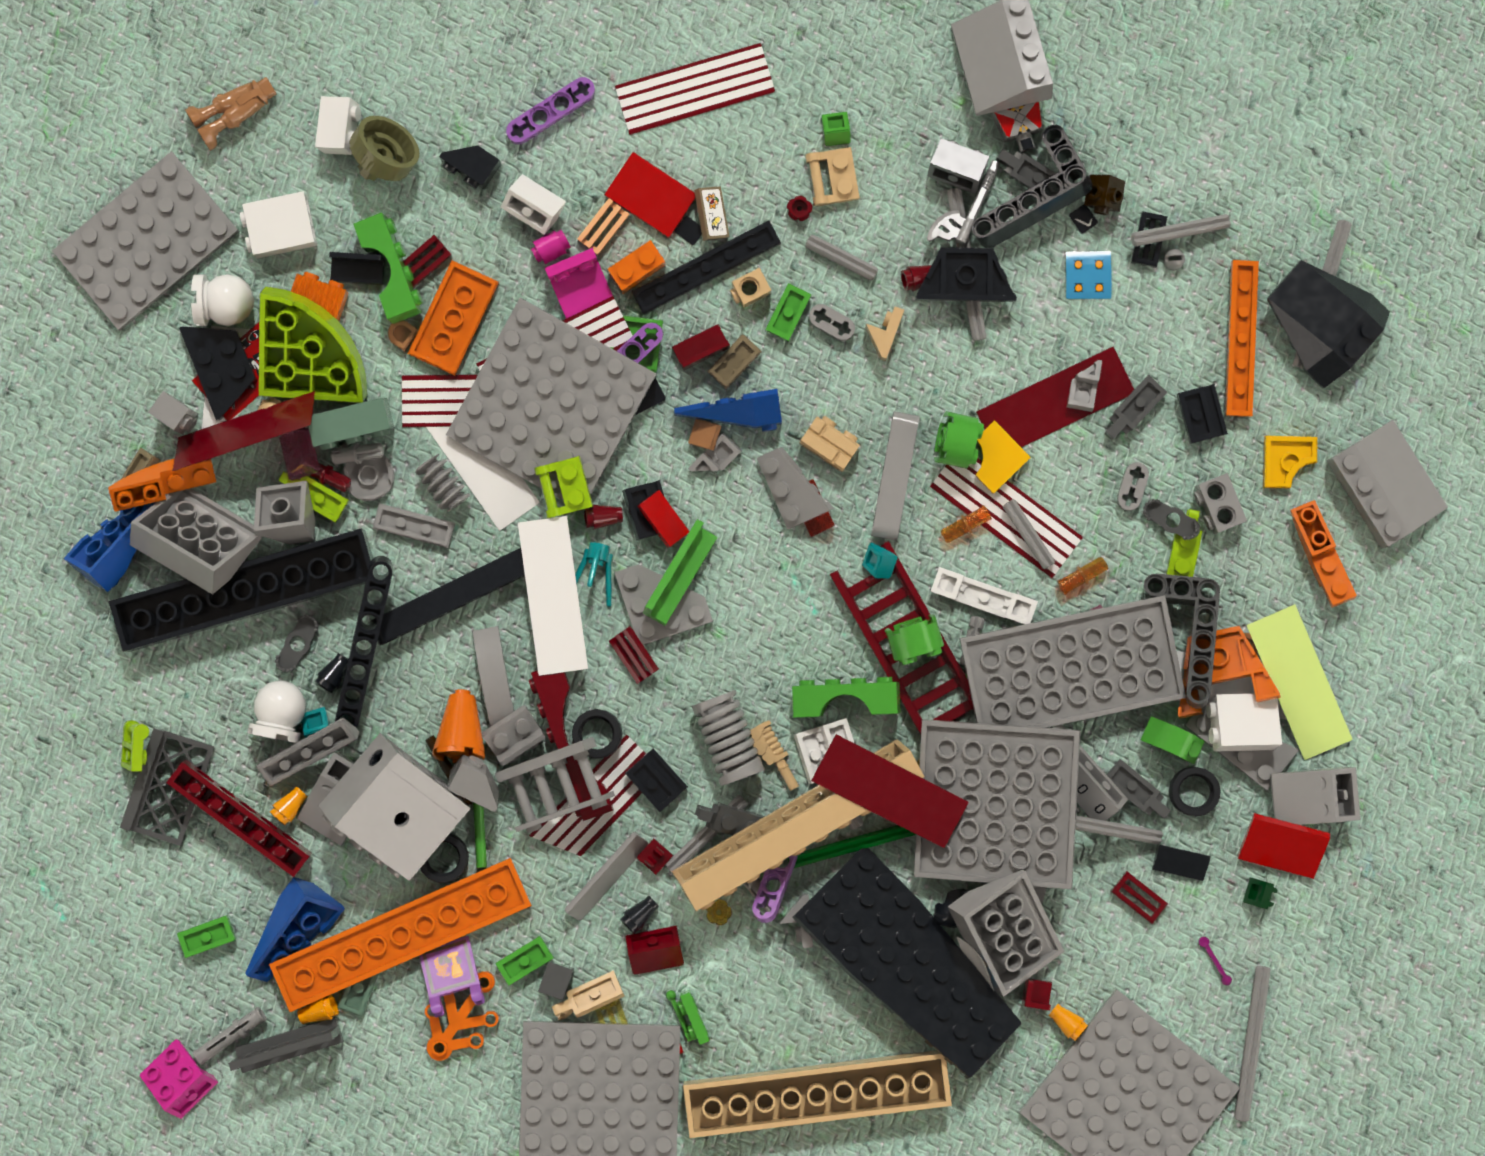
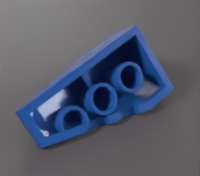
M777 389L743 394L739 400H736V398H723L715 401V404L703 402L674 408L675 416L755 429L762 428V432L777 430V425L782 424Z
M157 502L121 510L120 515L109 521L106 519L100 524L102 529L91 537L88 534L85 535L63 559L94 585L109 592L126 573L137 550L130 545L131 522Z
M293 877L277 900L245 974L248 977L268 982L274 977L269 964L291 955L301 948L309 947L311 945L310 941L320 932L325 934L333 926L344 911V906L314 883Z

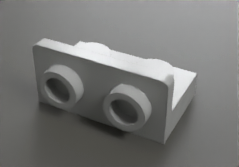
M525 705L482 732V737L496 755L501 766L516 761L522 753L528 749L536 748L545 739L541 727Z

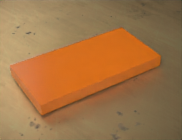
M452 260L407 354L456 376L499 282Z

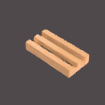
M609 198L577 240L588 249L593 248L595 254L599 255L630 214ZM611 207L613 209L590 240L587 241L586 237ZM617 213H619L621 217L596 248L593 244Z

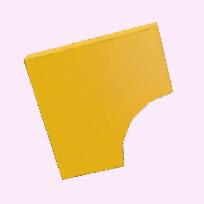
M995 420L983 431L981 439H977L983 458L981 467L975 476L994 494L1031 458Z
M1264 436L1263 488L1290 489L1293 477L1299 469L1306 465L1317 463L1318 437Z

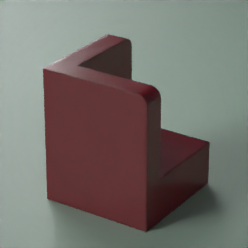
M1028 978L1024 984L1022 1004L1025 1007L1050 1011L1051 1005L1049 1001L1052 982Z

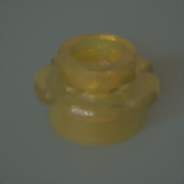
M718 899L711 907L706 909L708 911L706 914L708 921L717 925L726 924L727 919L732 915L731 907H728L727 902ZM717 910H721L720 915L716 914Z

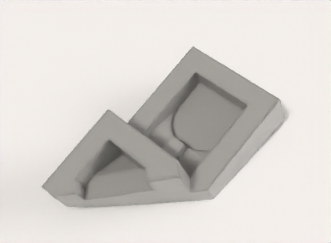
M1097 360L1092 366L1079 372L1072 379L1067 401L1068 408L1093 411L1102 360Z
M722 433L717 439L714 451L707 449L688 469L690 471L724 470L742 450L725 433Z

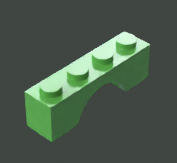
M381 212L354 223L353 225L361 247L368 253H378L385 256L390 264L391 276L389 283L384 291L379 294L387 320L395 324L422 313L420 305L423 304L419 291L413 289L411 281L414 280V276L409 265L405 266L402 257H405L406 254L401 242H397L394 233H397V228L393 219H388Z
M877 677V683H867L866 678H852L851 684H841L840 679L825 680V685H815V680L799 681V686H792L793 718L823 716L829 703L841 695H852L861 699L867 705L871 715L901 713L899 682H893L892 677Z

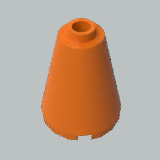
M455 690L454 694L449 695L432 756L439 761H444L445 756L453 759V763H456L462 754L484 760L485 750L476 698L470 694L469 690Z

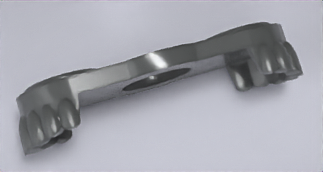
M1152 499V501L1149 500L1148 503H1145L1143 514L1148 521L1151 520L1161 525L1167 532L1182 536L1184 540H1191L1199 535V523L1195 518L1185 515L1181 509L1170 507L1158 499ZM1171 513H1177L1180 517L1179 525L1174 528L1169 527L1167 524V517Z
M311 615L300 616L297 619L298 623L294 630L286 637L283 649L279 655H276V667L282 672L296 669L303 655L309 651L311 641L318 631V622ZM295 636H300L305 641V647L301 651H294L290 646L291 639Z

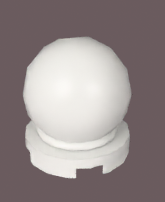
M206 274L193 275L191 291H196L197 303H191L193 322L196 326H207L210 319L217 324L231 326L241 323L249 316L254 306V296L247 282L238 276L229 274L217 276L210 282Z
M287 681L270 682L261 688L254 700V713L258 721H256V724L249 723L247 733L293 743L299 742L301 733L295 732L296 729L294 727L302 721L306 712V701L301 691L294 684Z

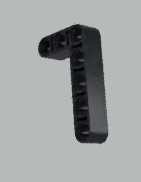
M1050 125L1042 133V140L1059 172L977 218L972 224V232L983 247L992 248L1084 197L1091 191L1092 180L1061 126ZM1060 138L1058 142L1053 143L1054 140ZM1071 158L1069 162L1063 163L1066 159ZM1082 178L1080 182L1074 183L1075 180ZM1055 191H1059L1057 195L1051 196ZM1032 204H1036L1032 209H1028ZM1009 217H1013L1009 222H1005ZM991 229L988 234L983 235L986 230Z

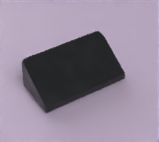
M1157 844L1152 870L1203 881L1211 856Z

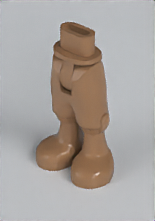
M267 77L258 82L252 80V82L239 86L227 93L217 94L212 100L213 104L203 108L189 106L185 109V112L211 151L217 147L216 137L226 127L229 129L238 128L241 125L240 123L259 111L265 104L267 105V100L277 95ZM224 113L221 118L204 125L205 121L212 116Z

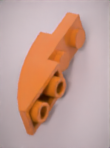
M170 459L126 476L108 487L114 512L166 500L165 494L215 483L216 477L211 459L173 471L174 459Z
M1313 500L1291 509L1290 512L1319 587L1322 586L1331 608L1355 599L1357 595L1335 550L1336 544L1316 501Z

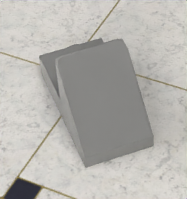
M803 893L781 918L779 924L796 922L792 917L809 901L808 893ZM801 926L795 927L797 942H802L803 948H812L813 938Z

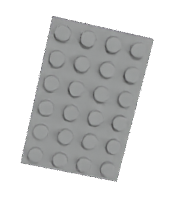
M171 151L53 249L52 252L114 326L121 331L240 231Z

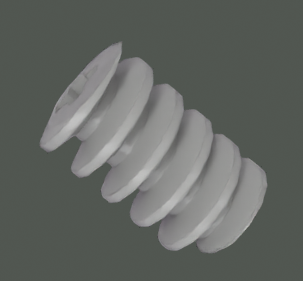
M437 454L420 465L415 473L416 475L425 474L421 482L423 484L431 483L427 488L428 492L437 491L433 499L435 501L443 500L439 508L441 510L449 508L447 511L449 512L467 500L470 494L461 495L460 492L465 486L463 484L454 485L458 480V476L449 478L448 475L453 469L451 467L443 469L447 460H437L439 456Z

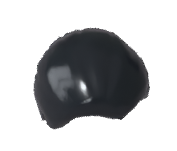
M957 889L949 891L943 904H935L934 919L941 926L957 928L948 906L970 890Z

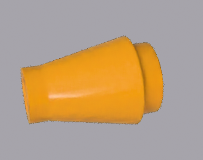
M296 786L291 792L272 805L273 809L270 813L284 826L289 821L292 823L308 796Z
M332 995L308 1004L297 1011L301 1024L332 1020L339 1013L337 1002Z
M1057 1004L1048 1015L1054 1020L1064 1035L1074 1041L1077 1040L1088 1026L1084 1022V1018L1065 1009L1060 1004Z

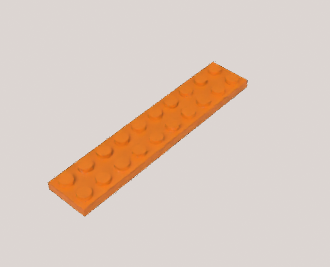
M508 858L270 963L269 966L289 1012H293L532 905L512 859Z

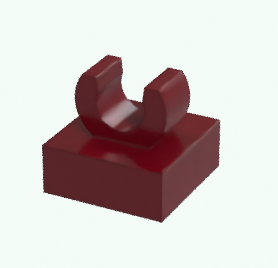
M653 838L638 855L637 859L657 875L673 854Z

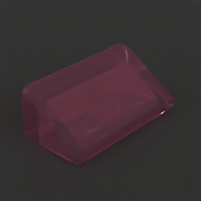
M304 427L279 437L289 480L299 479L320 471L316 450L312 445L308 428Z

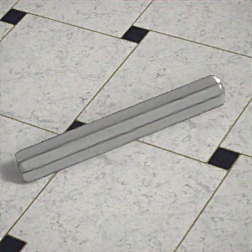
M1224 214L1134 232L1131 234L1132 244L1136 247L1227 229L1231 226L1230 217Z
M738 795L728 805L744 809L748 803L742 796ZM705 826L666 863L668 870L672 873L673 870L687 863L719 832Z
M1076 816V830L1152 844H1160L1162 842L1163 833L1159 830Z

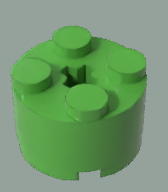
M946 411L943 417L948 418L946 423L940 422L934 451L939 452V457H934V461L967 469L970 464H976L978 449H975L977 439L982 437L984 424L979 423L976 417Z
M934 614L928 615L929 620L922 621V617H917L893 625L895 631L889 628L885 629L894 661H899L902 665L916 662L917 656L924 654L927 657L942 653L941 647L944 646V642Z

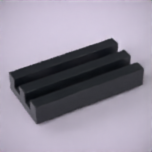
M1142 211L1137 232L1144 230L1146 218L1150 219L1148 229H1153L1156 220L1160 221L1159 227L1166 226L1168 216ZM1162 241L1156 242L1152 260H1148L1151 244L1145 245L1142 258L1138 257L1140 246H1134L1131 263L1156 268Z

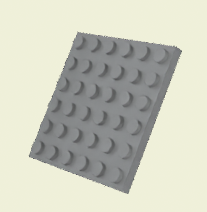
M519 298L446 435L541 489L539 475L535 474L534 468L580 456L591 495L657 373L528 301ZM556 471L549 472L554 495L563 500Z
M923 719L920 748V769L925 776L923 779L969 803L945 848L916 834L914 877L990 883L1024 870L1032 886L1072 889L1081 730Z
M1115 989L1087 1024V1028L1072 1043L1023 1105L1019 1113L1073 1156H1187L1240 1087L1120 991Z
M523 1021L519 1156H677L681 1025Z

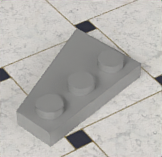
M783 447L757 458L787 530L834 509L818 493L817 487L805 478L800 467Z

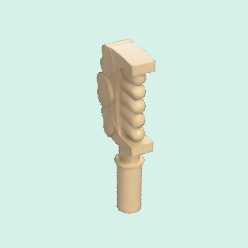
M768 720L751 729L750 735L755 741L753 747L758 749L757 755H762L761 758L767 765L775 763L791 791L799 787L788 767L789 764L784 759L788 753L787 751L784 752L781 743L777 742L778 738L775 736V732L772 731V727L769 726L771 722Z

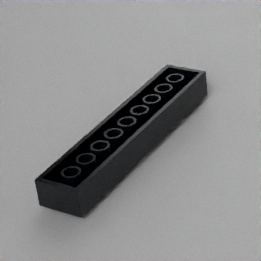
M361 528L243 562L232 578L213 594L184 579L111 600L109 605L122 651H135L364 585L373 555L366 531ZM374 567V572L378 574L376 567Z

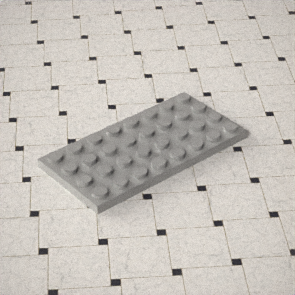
M1165 595L959 638L976 723L1047 728L1186 698Z

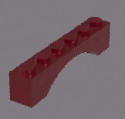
M538 670L532 672V679H529V684L533 694L538 693L541 703L537 704L542 719L547 717L550 728H547L546 732L550 743L555 742L558 749L569 746L564 723L566 699L570 690L566 673L539 676ZM573 755L567 757L565 765L579 803L590 800L591 796L578 761L574 760ZM596 780L601 795L608 793L606 786ZM609 798L606 800L608 805L595 810L590 805L575 811L577 817L582 816L583 821L611 812L614 808Z

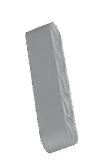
M893 412L871 533L873 537L895 541L898 539L919 423L918 415Z

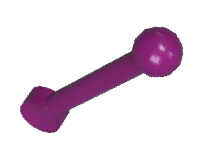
M1200 937L1198 943L1207 951L1222 977V983L1225 986L1230 985L1232 979L1226 975L1211 950L1209 939L1207 937Z

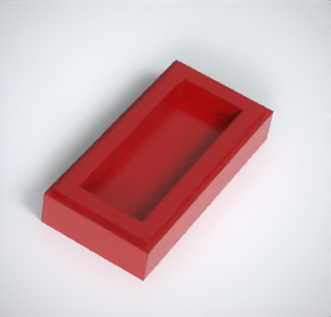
M660 490L637 506L667 548L690 532Z

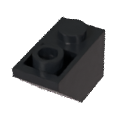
M478 145L442 152L439 156L443 162L442 167L453 175L456 172L460 173L465 177L463 181L474 189H477L479 186L485 190L501 166L498 158Z

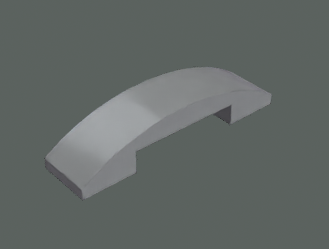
M499 626L473 631L478 669L490 727L515 711L504 662Z

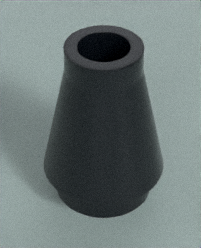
M338 653L333 660L316 674L318 677L315 683L330 693H333L335 689L338 690L346 671L348 659Z
M647 896L644 900L623 912L624 916L620 920L635 934L638 930L642 931L659 906L650 896Z

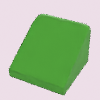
M847 112L822 115L825 145L849 144L851 142Z

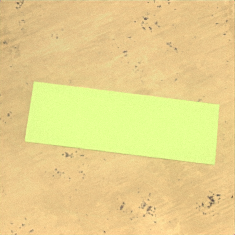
M1294 604L1246 625L1262 663L1280 693L1281 698H1278L1304 760L1353 740L1296 605Z

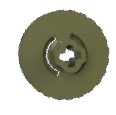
M369 116L364 118L349 141L352 155L359 164L357 166L360 171L359 174L365 179L375 181L380 178L386 181H400L410 173L419 159V147L413 136L399 123L386 117Z

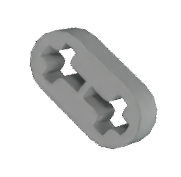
M817 304L810 310L809 321L815 328L839 341H847L853 336L855 325L848 317L823 304ZM821 310H824L826 312L825 317L831 320L830 324L824 320L817 323L816 316L813 315L814 312L820 313ZM835 322L841 326L844 322L847 323V329L850 333H844L842 336L839 335V329L833 326V323Z
M1132 463L1124 471L1117 494V504L1125 511L1134 510L1141 503L1149 477L1148 468L1142 463ZM1138 467L1140 468L1139 473L1143 474V478H1138L1136 484L1132 485L1133 475L1130 474V471H1134ZM1130 488L1134 489L1132 498L1136 499V502L1126 506V501L1122 499V496L1128 495Z

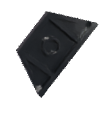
M941 247L915 296V300L1016 302L1017 297L1007 281V276L1001 268L993 248Z
M182 326L179 328L215 419L217 421L222 420L224 414L233 404L238 402L246 389H249L257 380L239 333L236 330Z

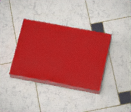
M632 152L604 194L605 197L610 198L614 203L667 238L671 237L696 199L695 192L634 152Z
M1254 813L1238 852V859L1314 879L1329 843L1330 833Z

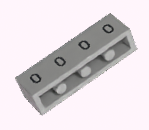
M1062 724L1050 727L1065 729V727ZM1080 745L1077 803L1085 811L1088 818L1106 821L1120 811L1128 798Z

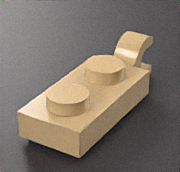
M611 971L567 991L568 1000L553 1005L552 1009L559 1021L570 1016L572 1012L579 1018L625 995L615 972Z

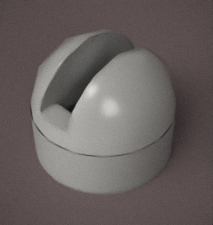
M1171 249L1164 255L1163 263L1167 269L1175 271L1184 265L1185 256L1180 250ZM1177 256L1181 257V260L1169 261L1168 258Z

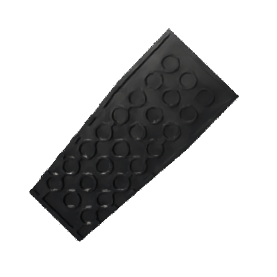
M861 848L792 917L853 980L869 994L875 995L884 1003L883 1006L891 1013L898 1015L910 1030H915L925 1039L924 1042L931 1048L934 1047L945 1057L944 1059L950 1065L953 1064L964 1073L966 1079L971 1078L1021 1025V1021L997 992L993 991L982 974L934 919L922 902L869 848Z

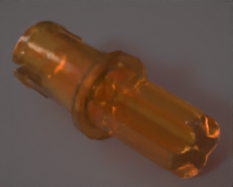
M983 505L965 517L961 515V519L943 528L941 534L944 540L950 543L967 532L973 533V529L992 520Z
M1098 557L1081 568L1079 566L1076 567V571L1057 580V583L1066 595L1084 583L1088 585L1089 580L1107 571L1108 565L1102 557Z

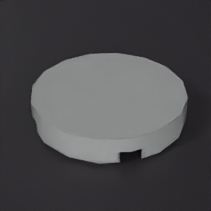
M385 455L381 458L362 460L360 464L356 462L346 463L342 471L343 475L351 479V486L347 491L355 498L363 501H376L383 498L392 489L395 481L394 468L391 461Z

